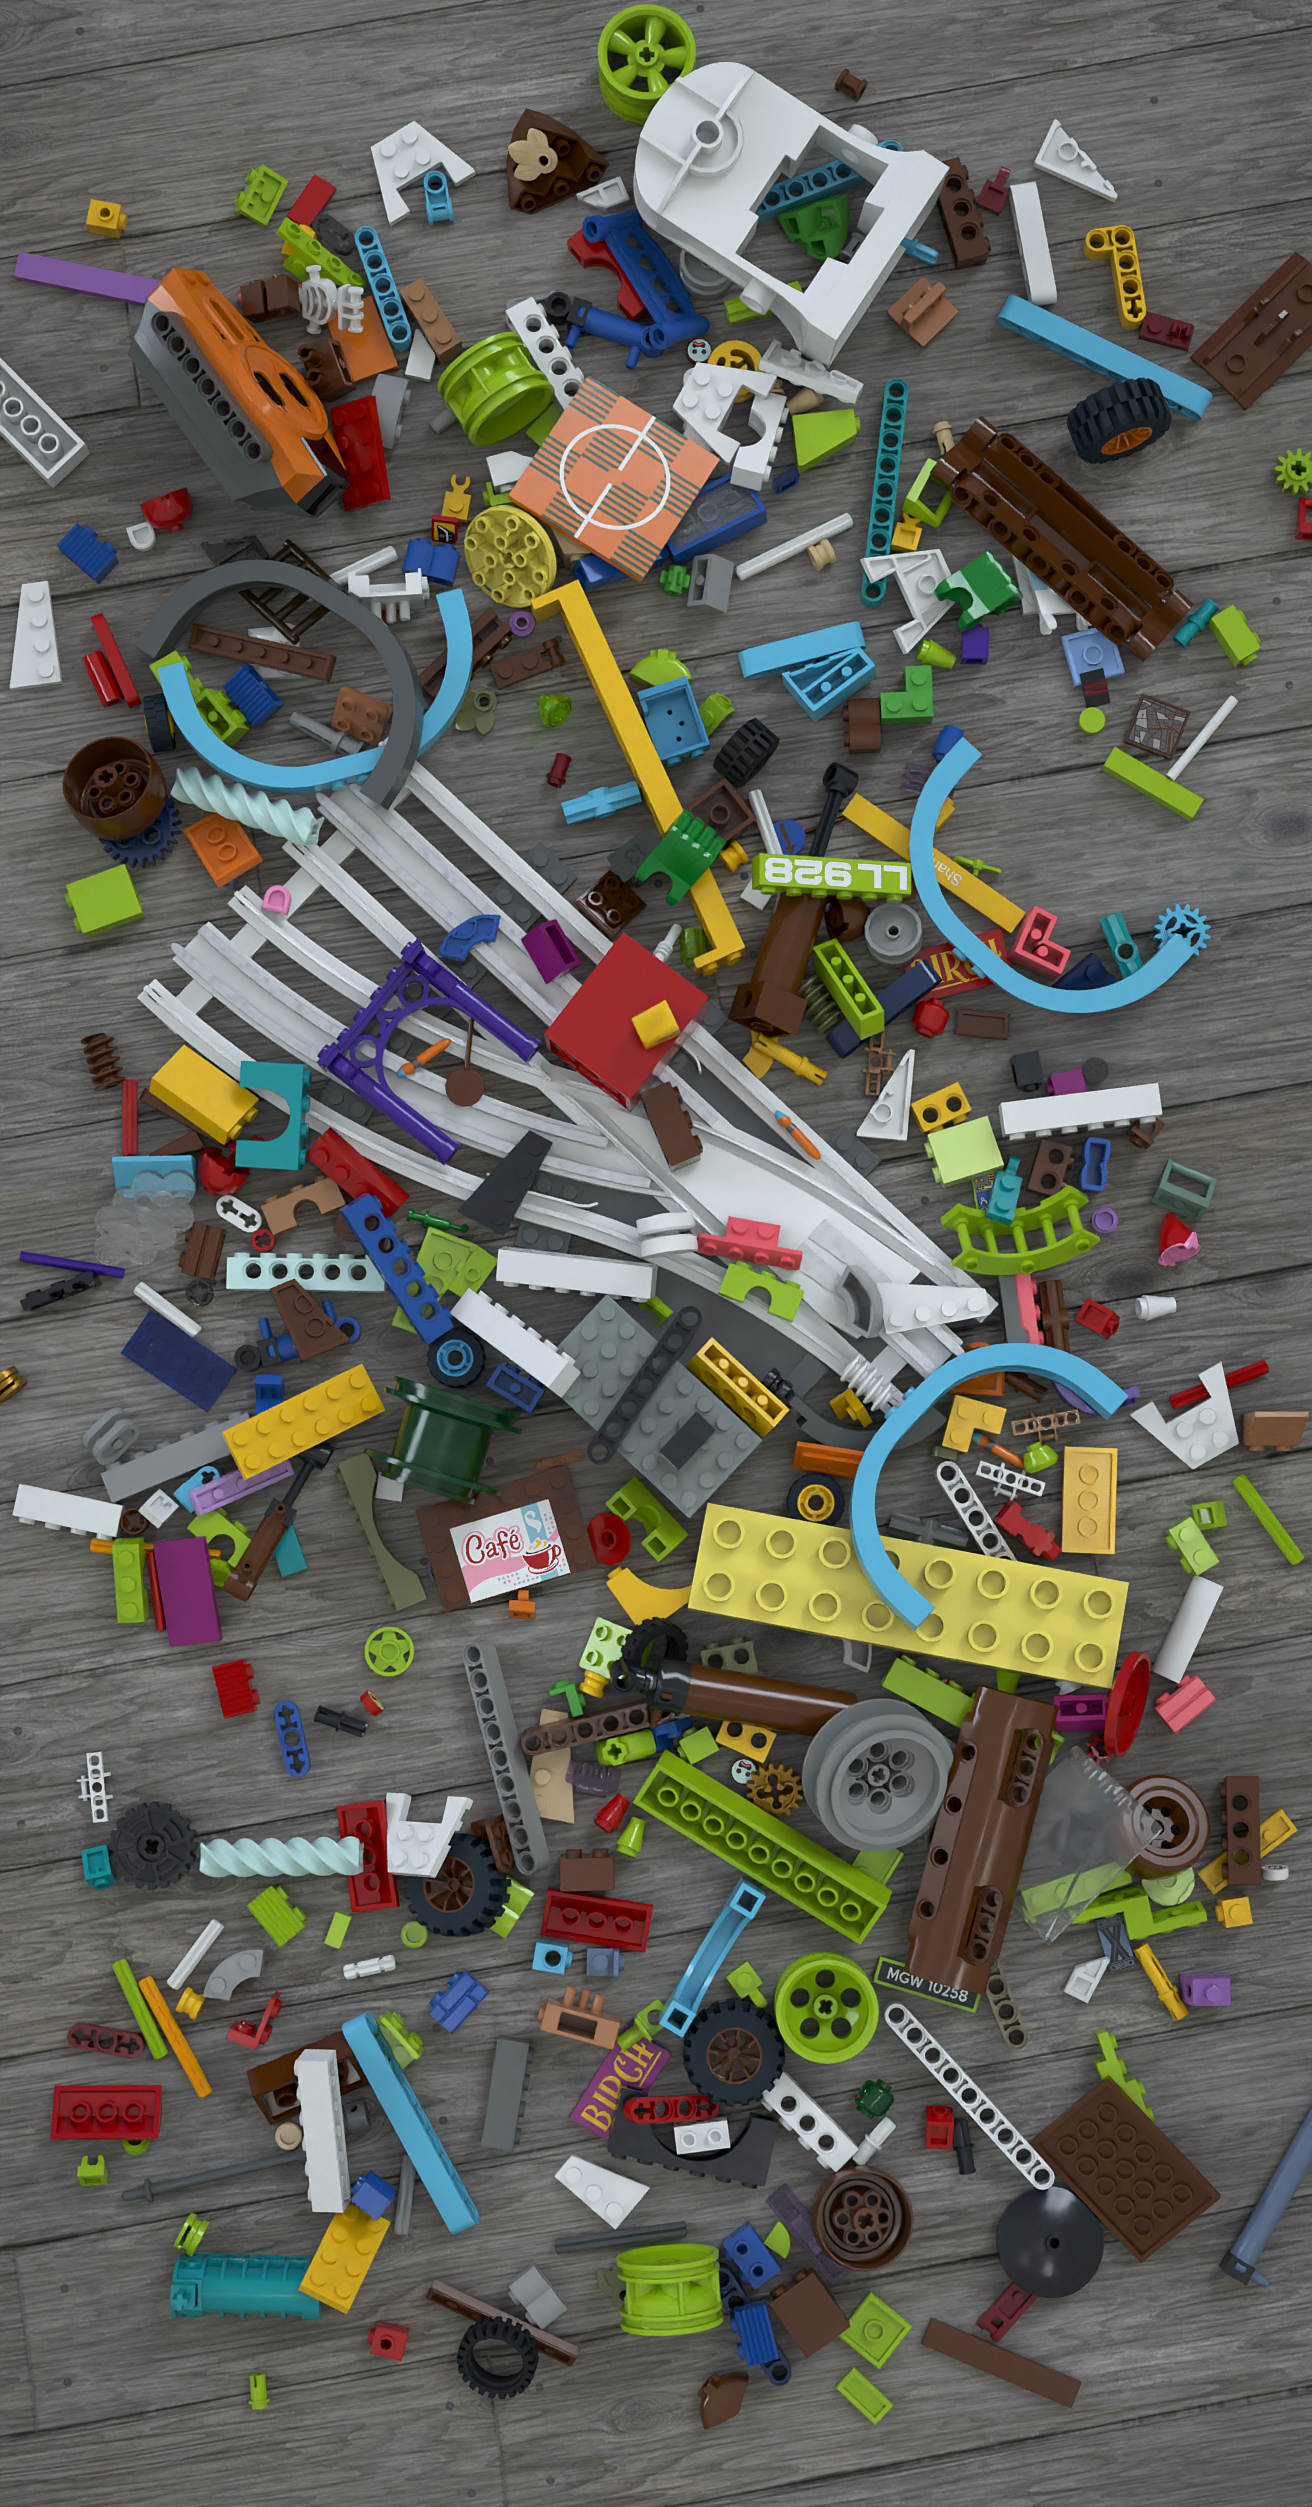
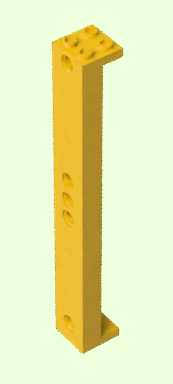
M575 580L530 600L532 615L536 623L559 613L561 614L663 839L669 826L683 812V809L579 580ZM708 867L687 892L713 949L694 959L695 966L693 970L696 977L703 975L704 978L717 973V968L726 964L727 967H731L742 961L741 957L745 953V945Z

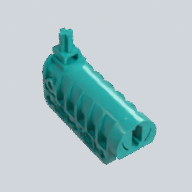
M183 2253L176 2261L173 2271V2283L171 2284L170 2293L172 2318H178V2316L197 2318L205 2317L206 2313H219L220 2318H225L227 2314H240V2318H246L247 2314L260 2315L261 2319H266L268 2315H281L282 2319H287L288 2315L302 2316V2320H321L323 2302L298 2290L312 2262V2257L226 2253H194L191 2257Z

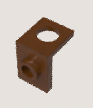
M1156 1118L1154 1131L1151 1134H1144L1139 1127L1140 1120H1136L1125 1134L1130 1137L1129 1141L1135 1146L1147 1149L1153 1144V1140L1165 1126V1123Z

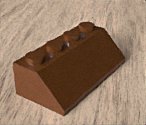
M343 2031L334 2033L329 2037L246 2071L252 2097L270 2125L301 2112V2101L297 2099L298 2076L294 2073V2064L305 2049L336 2050L340 2096L370 2084Z

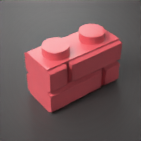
M1188 1674L1184 1675L1179 1683H1175L1177 1686L1175 1690L1170 1694L1165 1691L1155 1699L1157 1704L1153 1707V1710L1172 1733H1178L1216 1701V1698L1199 1677L1194 1674L1190 1677Z

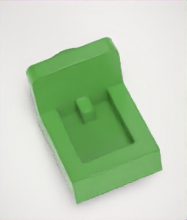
M568 1679L553 1683L554 1689L549 1690L550 1696L566 1692L573 1717L582 1715L584 1713L583 1708L587 1707L583 1691L577 1692L575 1682L569 1684Z

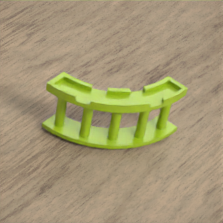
M1067 1185L1053 1196L1040 1201L1041 1206L1026 1210L1025 1207L1016 1208L1010 1226L985 1218L987 1210L974 1209L959 1203L956 1204L940 1218L943 1227L958 1232L963 1251L951 1261L952 1266L968 1272L986 1275L1031 1274L1035 1271L1064 1263L1089 1251L1091 1247L1100 1242V1237L1083 1229L1078 1210L1089 1202L1087 1194ZM1069 1216L1073 1234L1057 1242L1053 1223ZM1043 1228L1047 1247L1028 1251L1023 1232ZM969 1234L984 1237L987 1252L972 1248ZM1013 1235L1018 1253H999L994 1236Z

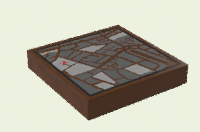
M1142 693L1123 743L1172 761L1191 711Z

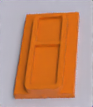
M797 1441L793 1454L792 1469L855 1478L856 1471L865 1452Z

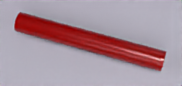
M154 1550L147 1551L146 1559L156 1630H165L167 1627Z

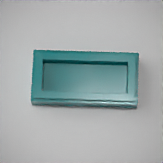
M292 1523L274 1552L282 1577L308 1568Z

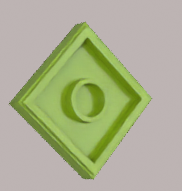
M869 2291L848 2318L851 2327L841 2333L839 2337L880 2369L910 2331L912 2324Z

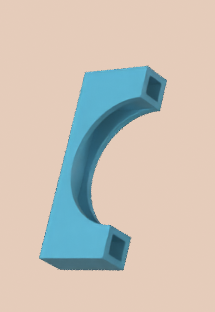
M740 1877L661 2010L659 2024L680 2037L684 2036L696 2016L700 2002L718 1968L744 1927L754 1918L766 1898L765 1891L744 1877Z

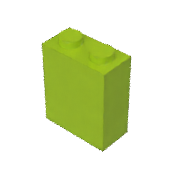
M125 864L66 885L68 893L64 894L69 908L74 907L77 916L73 918L78 933L83 932L87 938L146 917L130 871Z

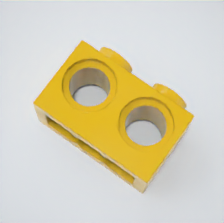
M959 1082L910 1105V1110L922 1135L928 1132L931 1134L944 1130L943 1125L953 1122L954 1125L968 1119L967 1114L972 1110ZM947 1100H957L960 1104V1110L956 1112L950 1111L946 1106ZM926 1110L935 1112L936 1121L933 1123L926 1122L923 1119V1112Z
M723 1721L715 1741L764 1763L777 1735L776 1732H773L771 1729L741 1724L742 1732L737 1736H731L727 1732V1726L731 1722ZM755 1733H763L766 1736V1743L762 1747L752 1745L751 1738Z

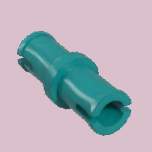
M1207 598L1194 615L1190 614L1187 617V622L1172 637L1173 640L1182 648H1186L1195 635L1205 629V624L1219 611L1217 604Z

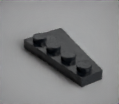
M529 1130L457 1212L505 1236L553 1142Z

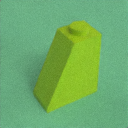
M854 408L792 415L791 427L797 474L807 471L855 442L857 433L861 432L859 417L854 415Z

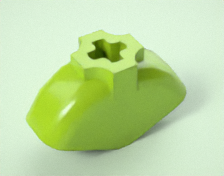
M665 649L650 650V656L637 662L629 672V677L646 688H651L687 676L689 684L693 683V678L688 668L676 659V652Z
M649 1729L600 1739L595 1743L597 1760L604 1766L623 1764L654 1755L656 1752L654 1736Z

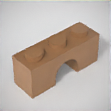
M419 278L399 290L402 304L414 323L417 322L421 327L428 344L441 365L463 352L462 341L423 280Z
M324 1174L315 1178L312 1185L305 1187L304 1184L291 1188L289 1190L291 1194L280 1197V1194L266 1199V1204L262 1205L261 1208L273 1236L278 1237L300 1227L296 1219V1211L305 1202L317 1204L324 1217L339 1211L347 1203L339 1185L328 1175Z

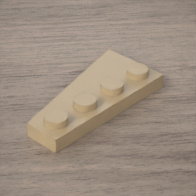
M542 1708L539 1725L569 1718V1713ZM556 1729L552 1733L551 1738L554 1741H561L565 1737V1731ZM538 1737L536 1738L535 1747H536V1746L539 1744V1742H540V1738H538ZM570 1747L533 1756L529 1778L539 1816L575 1823Z

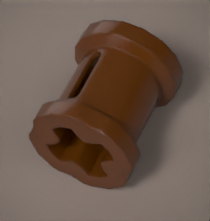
M845 68L835 84V90L844 91L852 96L855 102H858L866 90L868 81L858 79Z

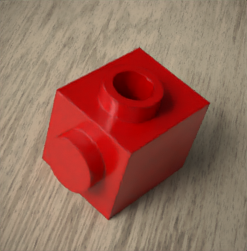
M378 2321L376 2328L371 2327L367 2344L372 2345L370 2354L402 2361L410 2328Z

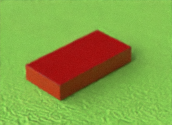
M314 174L286 215L287 218L298 225L302 224L312 228L336 193V187Z

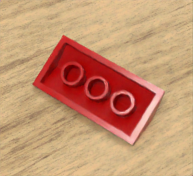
M384 1800L336 1806L341 1839L352 1836L358 1838L361 1844L364 1843L363 1872L357 1875H347L352 1912L400 1907L396 1877L388 1872V1824Z
M548 1887L540 1935L645 1952L653 1904L574 1891H560V1889Z
M162 2085L55 2086L50 2139H159L162 2120Z

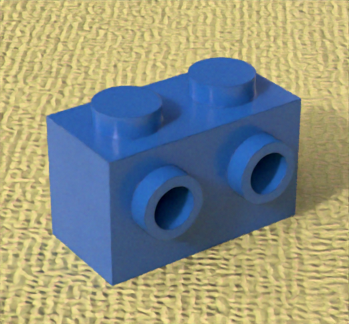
M507 1362L506 1366L499 1363L486 1386L532 1414L546 1392L541 1388L543 1384L532 1376L528 1380L520 1376L521 1370Z
M749 2220L723 2239V2246L725 2248L722 2249V2252L730 2263L735 2261L741 2270L738 2271V2274L746 2285L751 2283L754 2289H757L781 2271L780 2263L767 2245L763 2243L762 2238Z

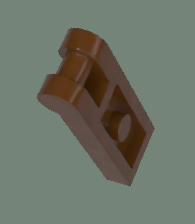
M549 639L540 645L489 664L498 690L564 665L566 661L558 651L559 644L557 639ZM548 652L550 660L543 662L541 655Z

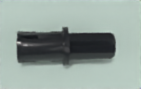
M319 1705L314 1722L336 1728V1732L341 1730L358 1737L365 1735L368 1726L366 1722L347 1716L344 1711L339 1713Z
M966 2119L954 2120L953 2136L955 2146H953V2151H956L959 2174H972L976 2172L972 2153L974 2144L970 2141L968 2123Z

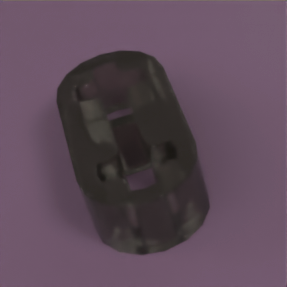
M319 214L314 218L312 227L320 241L341 256H348L354 252L356 248L355 237L350 230L328 214ZM328 223L332 233L325 229L320 231L319 224L325 225ZM338 236L342 240L348 238L349 246L343 245L340 247L339 240L336 237Z

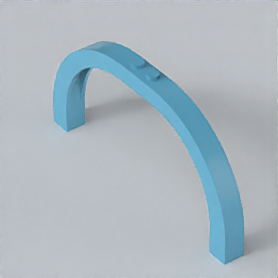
M461 588L436 595L447 638V665L441 688L433 704L423 716L422 738L417 757L433 746L447 731L464 702L470 684L473 667V641L468 611ZM183 662L157 669L169 710L188 744L212 768L242 785L261 791L281 794L313 793L331 788L333 791L342 790L350 783L364 784L386 746L385 744L368 751L300 767L274 766L252 760L228 747L207 726L196 707Z
M962 737L933 770L924 785L915 807L909 835V860L915 890L928 918L939 933L954 947L952 952L961 961L967 959L974 966L971 970L981 979L986 976L1001 990L1017 1000L1047 1011L1065 1014H1088L1119 1008L1144 997L1165 983L1195 952L1177 933L1173 934L1143 967L1117 983L1091 990H1062L1041 985L1017 973L956 917L942 895L937 882L933 863V837L939 812L947 796L959 780L982 756L976 748Z
M1031 1343L990 1345L969 1351L948 1361L928 1376L916 1389L912 1386L903 1395L902 1399L904 1402L899 1408L894 1405L884 1416L887 1419L869 1443L856 1471L850 1497L849 1522L854 1550L869 1584L882 1602L913 1631L922 1624L935 1607L900 1575L885 1552L878 1533L875 1517V1493L881 1468L889 1453L945 1393L969 1379L995 1372H1024L1051 1379L1072 1390L1103 1418L1108 1420L1129 1395L1097 1368L1074 1355L1048 1346Z

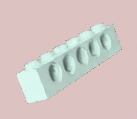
M234 1253V1257H227L226 1289L229 1291H270V1288L294 1278L306 1292L386 1293L387 1289L385 1282L367 1255H365V1259H355V1255L339 1254V1259H328V1254H313V1259L302 1258V1254L288 1253L286 1258H276L275 1253H260V1258H250V1253ZM252 1265H259L261 1268V1274L258 1278L251 1279L248 1275V1270ZM280 1265L286 1266L288 1270L286 1277L276 1279L274 1275L276 1267ZM304 1266H312L314 1269V1274L310 1279L305 1280L301 1278L300 1272ZM331 1266H337L340 1269V1275L335 1280H329L326 1275L327 1270ZM359 1266L365 1267L367 1272L365 1278L355 1280L353 1278L354 1269Z

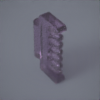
M574 1760L568 1762L565 1781L575 1784L574 1793L606 1798L607 1790H618L621 1775L619 1768H615L613 1772V1768L609 1767L607 1778L605 1779L606 1766L602 1767L599 1778L600 1765H596L594 1777H592L594 1764L589 1765L586 1776L588 1768L586 1762L583 1763L581 1775L582 1763L580 1761L576 1763Z

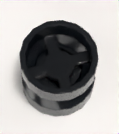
M775 1367L761 1381L779 1400L794 1386L789 1380H784L780 1377V1372Z

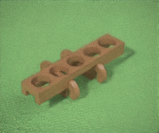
M886 1029L881 1032V1041H875L874 1036H871L869 1048L863 1047L864 1052H869L868 1070L861 1069V1073L867 1074L865 1095L880 1096L882 1072H886V1074L895 1072L891 1065L892 1056H896V1053L892 1052L891 1049H888V1052H884ZM884 1056H887L886 1067H883ZM879 1058L881 1064L878 1067H873L871 1065L872 1059ZM871 1074L878 1075L877 1080H872ZM872 1083L877 1084L875 1093L869 1091Z
M1051 1408L1053 1414L1035 1417L1034 1412H1030V1418L1010 1422L1012 1434L1017 1436L1037 1432L1035 1441H1040L1041 1444L1042 1441L1050 1439L1058 1442L1060 1433H1057L1056 1428L1080 1424L1079 1410L1075 1409L1057 1413L1055 1408ZM1075 1414L1077 1417L1076 1421L1069 1422L1067 1415ZM1058 1416L1063 1417V1423L1059 1424ZM1044 1417L1049 1418L1051 1421L1050 1426L1047 1428L1041 1425V1420ZM1028 1422H1031L1032 1429H1029ZM1023 1423L1025 1430L1017 1432L1015 1425ZM1048 1429L1053 1431V1433L1041 1435L1040 1432Z

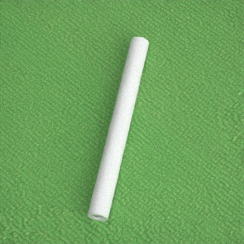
M1230 696L1169 770L1166 774L1167 778L1175 781L1238 703L1236 698Z

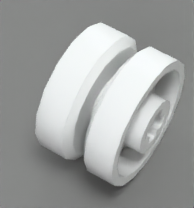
M693 1212L662 1213L636 1220L638 1235L642 1237L655 1236V1238L640 1243L641 1258L666 1257L698 1250L697 1237L695 1235L679 1234L695 1227Z

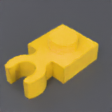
M453 474L451 477L453 492H445L441 516L456 517L459 522L467 523L472 497L465 494V492L470 489V477L466 476L465 484L460 486L456 484L457 476Z
M903 512V523L897 522L890 549L903 553L916 552L922 528H918L921 520L917 518L912 519L907 513Z

